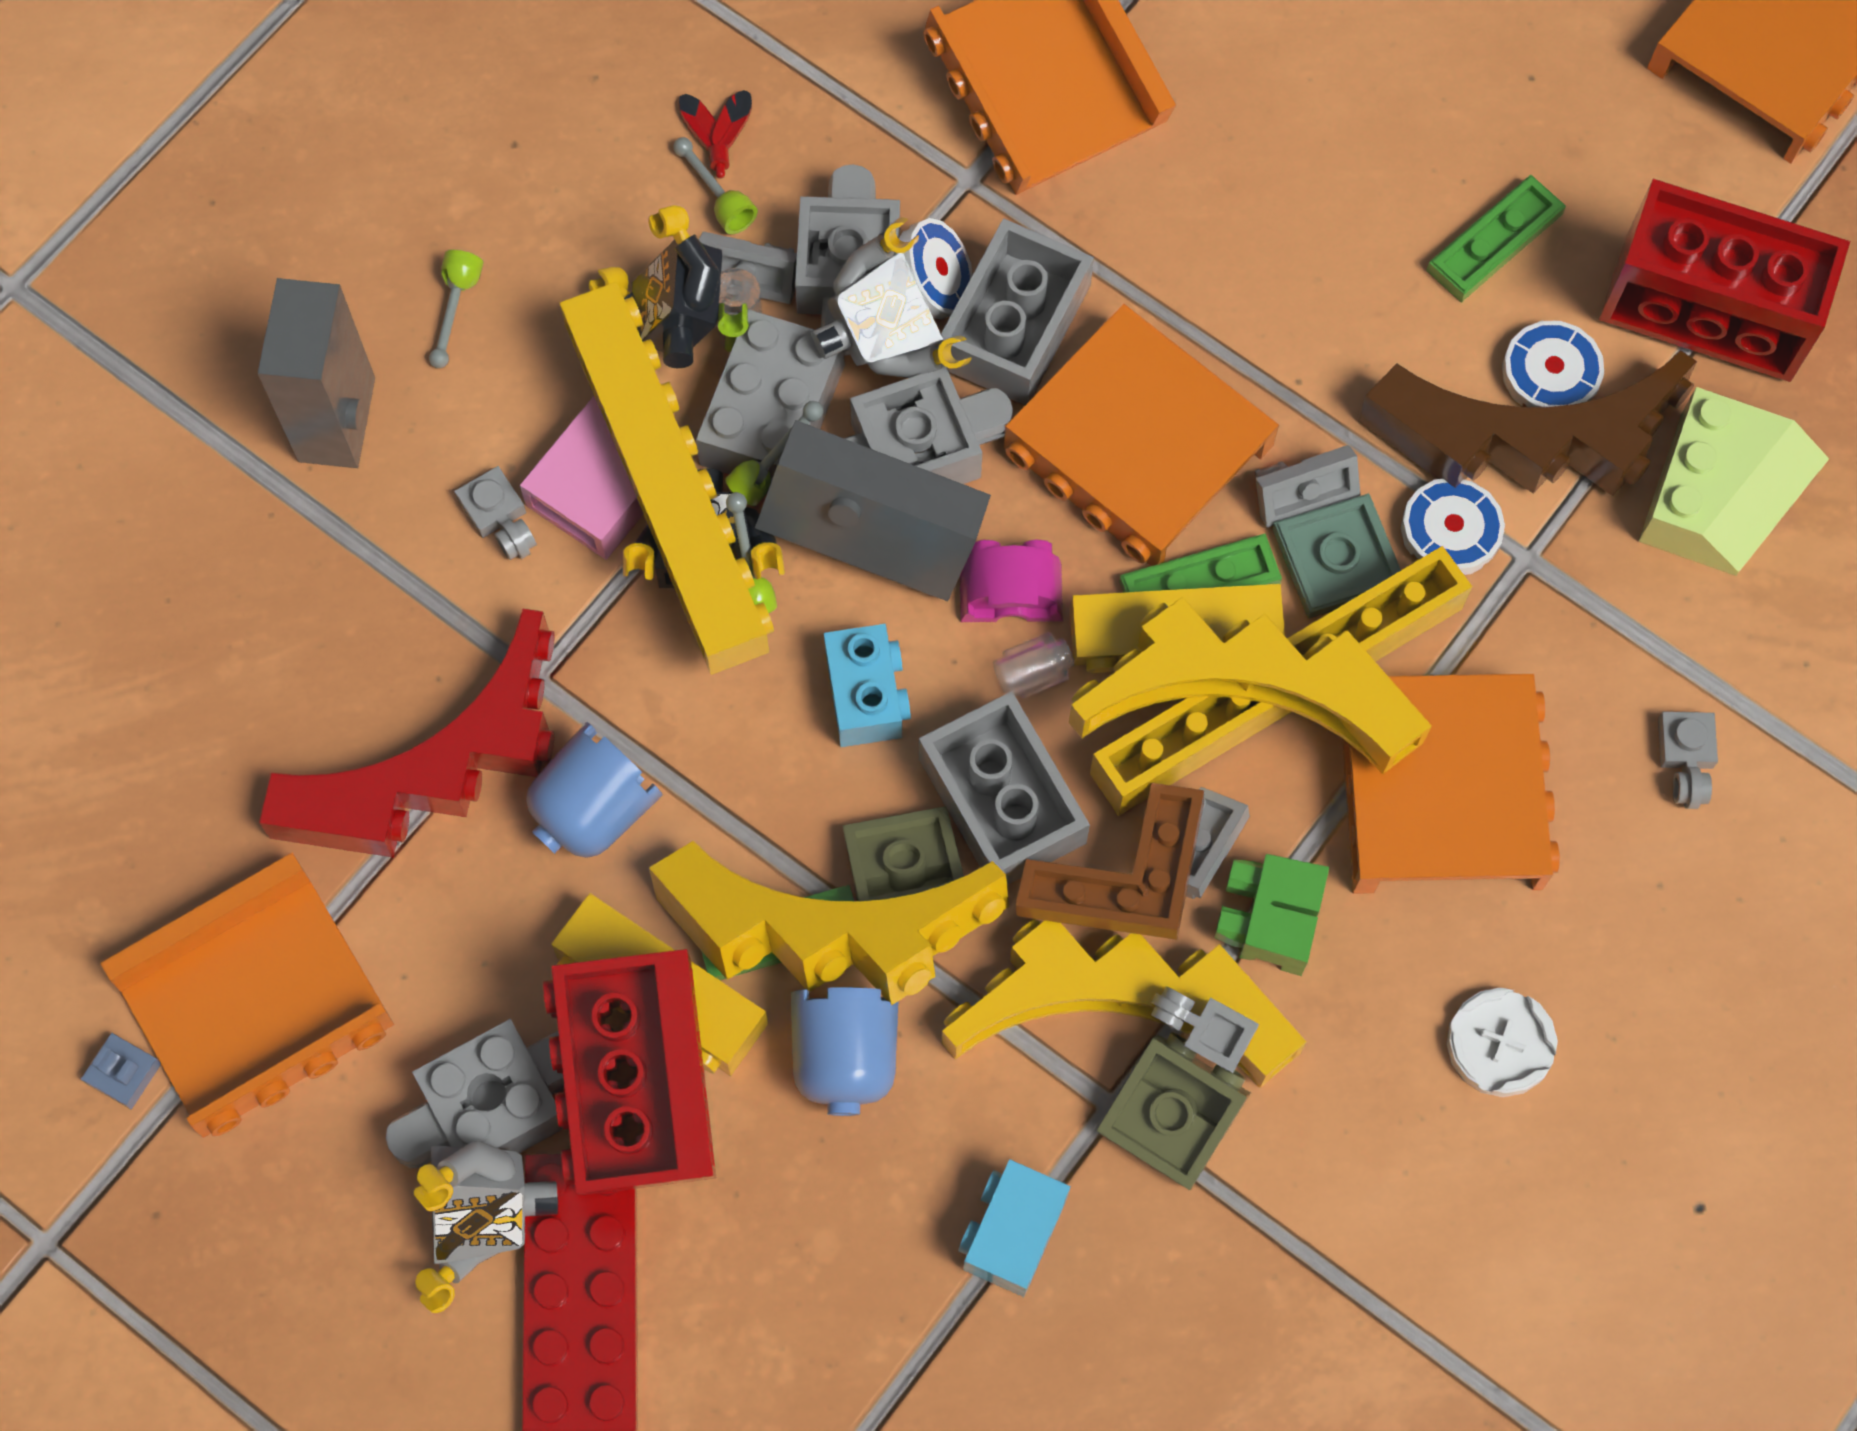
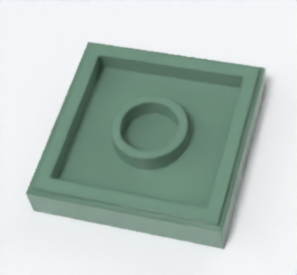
M1369 493L1274 522L1273 533L1308 619L1334 611L1401 571Z

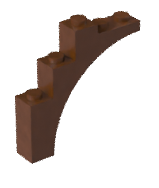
M1680 350L1664 366L1622 391L1587 402L1554 407H1517L1468 398L1442 389L1396 363L1365 395L1359 422L1437 479H1444L1454 488L1467 477L1472 481L1477 479L1490 462L1534 494L1546 480H1549L1551 483L1556 482L1568 465H1570L1611 496H1614L1626 482L1632 486L1635 485L1648 469L1651 461L1646 458V455L1654 439L1652 436L1664 420L1662 413L1669 405L1677 409L1688 397L1694 387V384L1689 379L1697 361Z

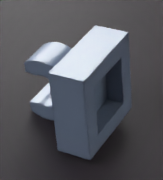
M111 1033L81 1080L132 1110L161 1066V1063L157 1058Z

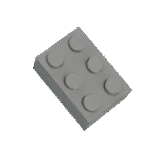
M1003 218L941 333L943 341L954 336H964L967 339L952 345L951 354L953 358L960 361L972 357L970 363L965 366L952 369L947 367L948 372L987 389L998 388L1008 398L1026 405L1037 390L1091 286L1094 257Z
M748 309V329L743 335L736 338L696 438L700 465L730 474L736 466L744 461L754 460L761 462L791 429L795 420L798 421L803 415V407L809 401H817L823 407L822 417L818 421H811L808 424L820 429L845 366L844 350L827 359H823L812 338L811 332L814 329ZM781 455L768 469L771 474V482Z
M1012 691L919 738V761L944 805L947 806L949 814L980 868L993 861L1006 874L1008 885L1022 878L1026 859L1052 862L1087 844L1090 824Z

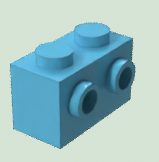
M886 624L824 633L825 654L840 747L902 738V720L911 719L907 689L896 688L894 672L903 671L898 640H888Z
M1010 1159L1003 1174L993 1170L981 1197V1201L989 1204L981 1224L970 1221L958 1249L959 1252L967 1255L964 1260L963 1270L1025 1297L1066 1203L1071 1186Z

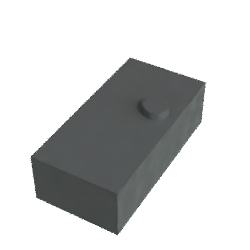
M277 278L257 374L298 462L358 468L375 375L340 284Z
M795 420L755 528L948 602L976 542L991 495Z

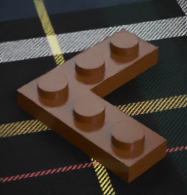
M1151 783L1133 874L1026 859L1015 905L1016 915L1019 917L1178 940L1203 812L1204 790Z

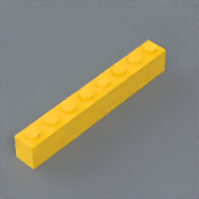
M614 282L559 302L568 335L710 675L768 654L767 634L774 632L771 618L763 602L755 605L748 589L755 587V583L745 558L742 557L737 560L734 558L729 544L736 542L731 524L725 513L716 515L710 501L717 498L713 482L706 468L697 471L691 457L698 454L695 440L688 425L679 428L673 413L680 411L675 393L670 382L660 384L655 370L661 368V363L652 340L649 339L642 342L637 327L643 326V321L634 298L624 299L618 283Z
M1441 546L1287 639L1304 657L1306 652L1322 638L1329 636L1333 641L1348 630L1376 662L1461 611L1473 586L1445 548ZM1211 696L1186 698L1094 753L1090 775L1114 811L1120 816L1148 799L1151 783L1172 785L1290 714L1292 711L1267 703L1240 698Z

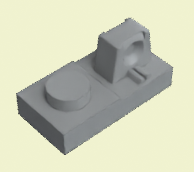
M702 232L699 238L702 244L722 250L720 289L787 304L791 303L795 292L797 253H794L793 248L787 249L773 246L770 243L762 246L752 244L750 241Z
M1349 445L1302 460V463L1290 467L1284 462H1278L1276 465L1255 471L1260 518L1266 527L1273 526L1274 522L1361 495L1357 455Z
M1200 787V790H1204V806L1186 894L1191 899L1202 897L1220 864L1226 858L1250 817L1248 805Z

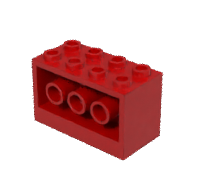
M1653 178L1626 235L1599 320L1791 382L1826 326L1851 241Z
M682 949L551 966L553 980L543 981L546 1012L551 1014L552 1018H557L559 1036L549 1037L553 1071L557 1070L558 1074L563 1073L565 1092L555 1093L558 1125L563 1127V1129H569L571 1149L561 1151L565 1184L575 1185L576 1194L592 1195L716 1179L693 969L688 950ZM616 1007H621L626 1014H631V1020L625 1022L623 1030L615 1032L610 1025L605 1024V1018L611 1016L613 1009ZM627 1061L632 1069H638L637 1077L630 1079L629 1087L621 1089L619 1083L611 1080V1073L618 1071L619 1063ZM633 1116L637 1124L644 1125V1133L636 1136V1144L628 1146L625 1139L617 1137V1128L624 1126L625 1118Z

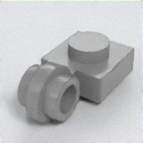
M499 466L455 490L457 500L482 538L501 529L494 535L509 560L517 556L522 560L531 554L529 549L537 545L531 531L522 519L514 523L512 522L526 514L525 506Z
M1662 712L1658 717L1661 768H1682V772H1676L1673 778L1674 802L1684 804L1686 809H1698L1701 804H1709L1712 795L1710 773H1701L1700 769H1713L1718 763L1715 713Z
M1166 986L1162 995L1156 993L1151 1002L1156 1005L1151 1013L1153 1017L1179 1031L1184 1022L1194 1026L1184 1045L1185 1047L1232 1073L1259 1026L1258 1023L1211 997L1199 1017L1190 1012L1195 1001Z

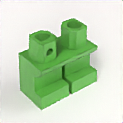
M1270 854L1265 855L1263 863L1234 859L1226 892L1253 898L1251 910L1248 913L1222 906L1214 938L1231 946L1241 948L1239 958L1246 960H1255L1257 958L1280 965L1281 971L1301 976L1308 963L1329 867Z

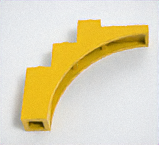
M1183 596L1169 607L1166 603H1161L1146 614L1141 621L1143 626L1141 627L1138 647L1142 653L1138 649L1128 652L1113 667L1115 672L1100 684L1094 679L1082 686L1071 699L1073 704H1071L1068 722L1079 736L1083 738L1113 719L1155 703L1181 698L1209 696L1240 698L1280 707L1317 722L1347 741L1362 753L1382 774L1421 746L1432 727L1348 630L1333 641L1329 636L1322 638L1303 657L1264 613L1251 624L1247 619L1237 623L1225 634L1222 642Z
M694 840L649 867L657 901L727 980L743 970L753 968L763 957L773 952L800 984L811 992L825 982L836 980L848 967L854 964L876 989H881V995L887 1001H890L891 1006L907 995L918 993L931 979L936 977L933 962L934 955L950 950L962 937L982 924L993 922L1009 907L1006 874L993 861L964 877L923 892L890 899L859 902L803 898L756 884L730 871L710 857Z
M1033 919L1023 926L1012 938L1015 945L1011 948L1010 962L1016 967L1017 971L1013 973L1010 968H1007L1000 972L985 987V990L988 992L985 997L973 1006L968 1001L964 1002L945 1018L943 1023L947 1027L942 1031V1045L956 1060L980 1042L1003 1030L1027 1021L1057 1014L1109 1012L1142 1017L1166 1024L1151 1015L1156 1006L1151 1002L1156 993L1162 995L1164 989L1168 986L1195 1001L1190 1012L1199 1017L1211 997L1259 1024L1237 1065L1259 1088L1297 1058L1306 1044V1040L1220 944L1208 954L1203 949L1193 953L1178 968V971L1182 974L1178 977L1140 934L1130 933L1124 939L1120 934L1114 935L1096 951L1095 956L1098 960L1095 962L1061 923L1045 920L1040 924L1037 919ZM1184 1022L1180 1031L1190 1035L1194 1026Z

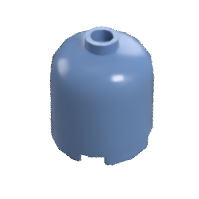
M585 722L528 788L526 798L528 811L539 824L532 833L554 854L561 847L579 857L588 858L601 854L663 795L653 783L646 791L640 786L645 780L640 775L642 771L605 736L596 744L592 740L597 734L596 729L588 722Z
M832 987L827 988V998H810V1000L809 991L806 989L791 992L793 1076L795 1086L800 1094L811 1102L826 1104L827 1115L832 1116L860 1115V1105L874 1103L885 1097L893 1086L896 1073L899 1001L891 1006L890 1001H887L883 996L881 997V989Z

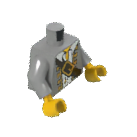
M901 217L895 220L886 229L884 235L876 236L853 251L833 282L835 295L827 300L828 307L835 321L811 332L815 346L823 359L848 349L857 366L868 364L870 369L876 374L904 378L934 372L942 369L943 365L952 369L970 363L972 357L960 361L953 358L951 354L952 345L967 339L964 336H954L943 341L903 254L909 251L919 240V235L909 242H903L897 237L896 228L903 225L908 220L907 218Z
M473 1141L463 1148L431 1146V1164L424 1165L419 1169L417 1181L421 1186L415 1188L413 1195L426 1210L432 1211L434 1264H439L440 1270L437 1272L432 1268H427L420 1271L416 1276V1288L422 1293L420 1302L432 1313L444 1311L452 1303L455 1296V1290L450 1282L459 1283L478 1264L501 1252L521 1248L525 1244V1217L558 1214L556 1181L524 1183L522 1155L516 1151L500 1150L481 1141Z

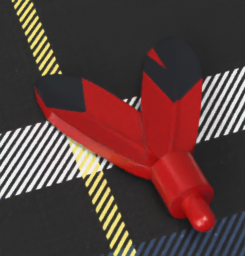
M743 90L732 95L722 109L717 122L699 99L688 94L680 96L679 111L684 123L700 144L709 151L710 167L716 171L717 178H724L725 170L730 166L729 148L741 133L752 111L751 94Z

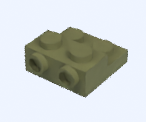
M947 806L843 825L844 839L858 902L916 894L964 877Z
M1173 1032L1170 1033L1167 1039L1158 1034L1146 1048L1098 1127L1097 1132L1183 1187L1191 1190L1251 1092L1241 1087L1246 1078L1238 1071L1234 1070L1232 1073L1217 1064L1213 1069L1195 1058L1197 1053L1184 1046L1187 1039Z

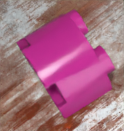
M1037 539L1026 541L1022 546H1001L999 542L993 540L976 541L960 574L961 622H997L998 619L1009 616L1022 617L1027 622L1063 621L1062 564L1059 557L1052 553V543Z

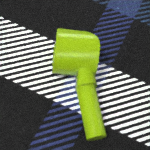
M719 303L718 329L725 335L724 347L728 352L732 351L736 338L743 335L748 329V307L745 303H742V311L736 315L725 313L724 303Z

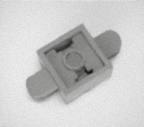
M852 164L836 169L829 180L828 197L800 196L795 282L797 314H822L821 327L835 321L828 307L827 300L835 295L833 282L850 254L876 236L884 235L886 229L895 220L900 218V200L876 199L875 180L871 172L862 166ZM900 227L896 228L898 238L900 237ZM848 349L844 350V356L851 355Z
M943 366L940 370L920 374L850 398L851 425L855 435L844 439L965 484L981 478L982 450L979 445L1005 436V426L1012 420L1013 409L1008 396L998 388L987 389L959 398L947 367Z
M509 1019L414 1070L412 1073L427 1102L394 1119L388 1125L386 1141L389 1150L401 1164L409 1168H420L431 1162V1146L463 1148L473 1141H481L500 1150L521 1153L563 1130V1127L558 1125L556 1102L552 1095L564 1089L563 1073L558 1074L557 1070L553 1071L549 1037L559 1036V1032L556 1031L526 1048L512 1020Z

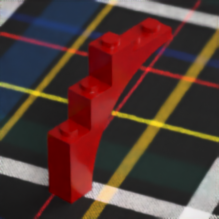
M522 609L514 638L505 658L490 682L454 721L426 741L383 762L355 770L317 775L271 773L259 821L268 837L275 840L394 858L397 841L404 842L408 833L410 816L409 811L404 810L405 808L467 817L470 801L477 802L481 792L482 771L477 770V768L537 777L540 773L542 761L550 762L555 741V733L549 730L543 711H536L541 708L544 696V679L539 678L542 661L549 662L551 660L555 641V633L549 630L544 612Z

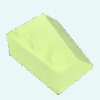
M1696 387L1681 413L1638 542L1736 576L1827 463L1829 458L1795 420Z

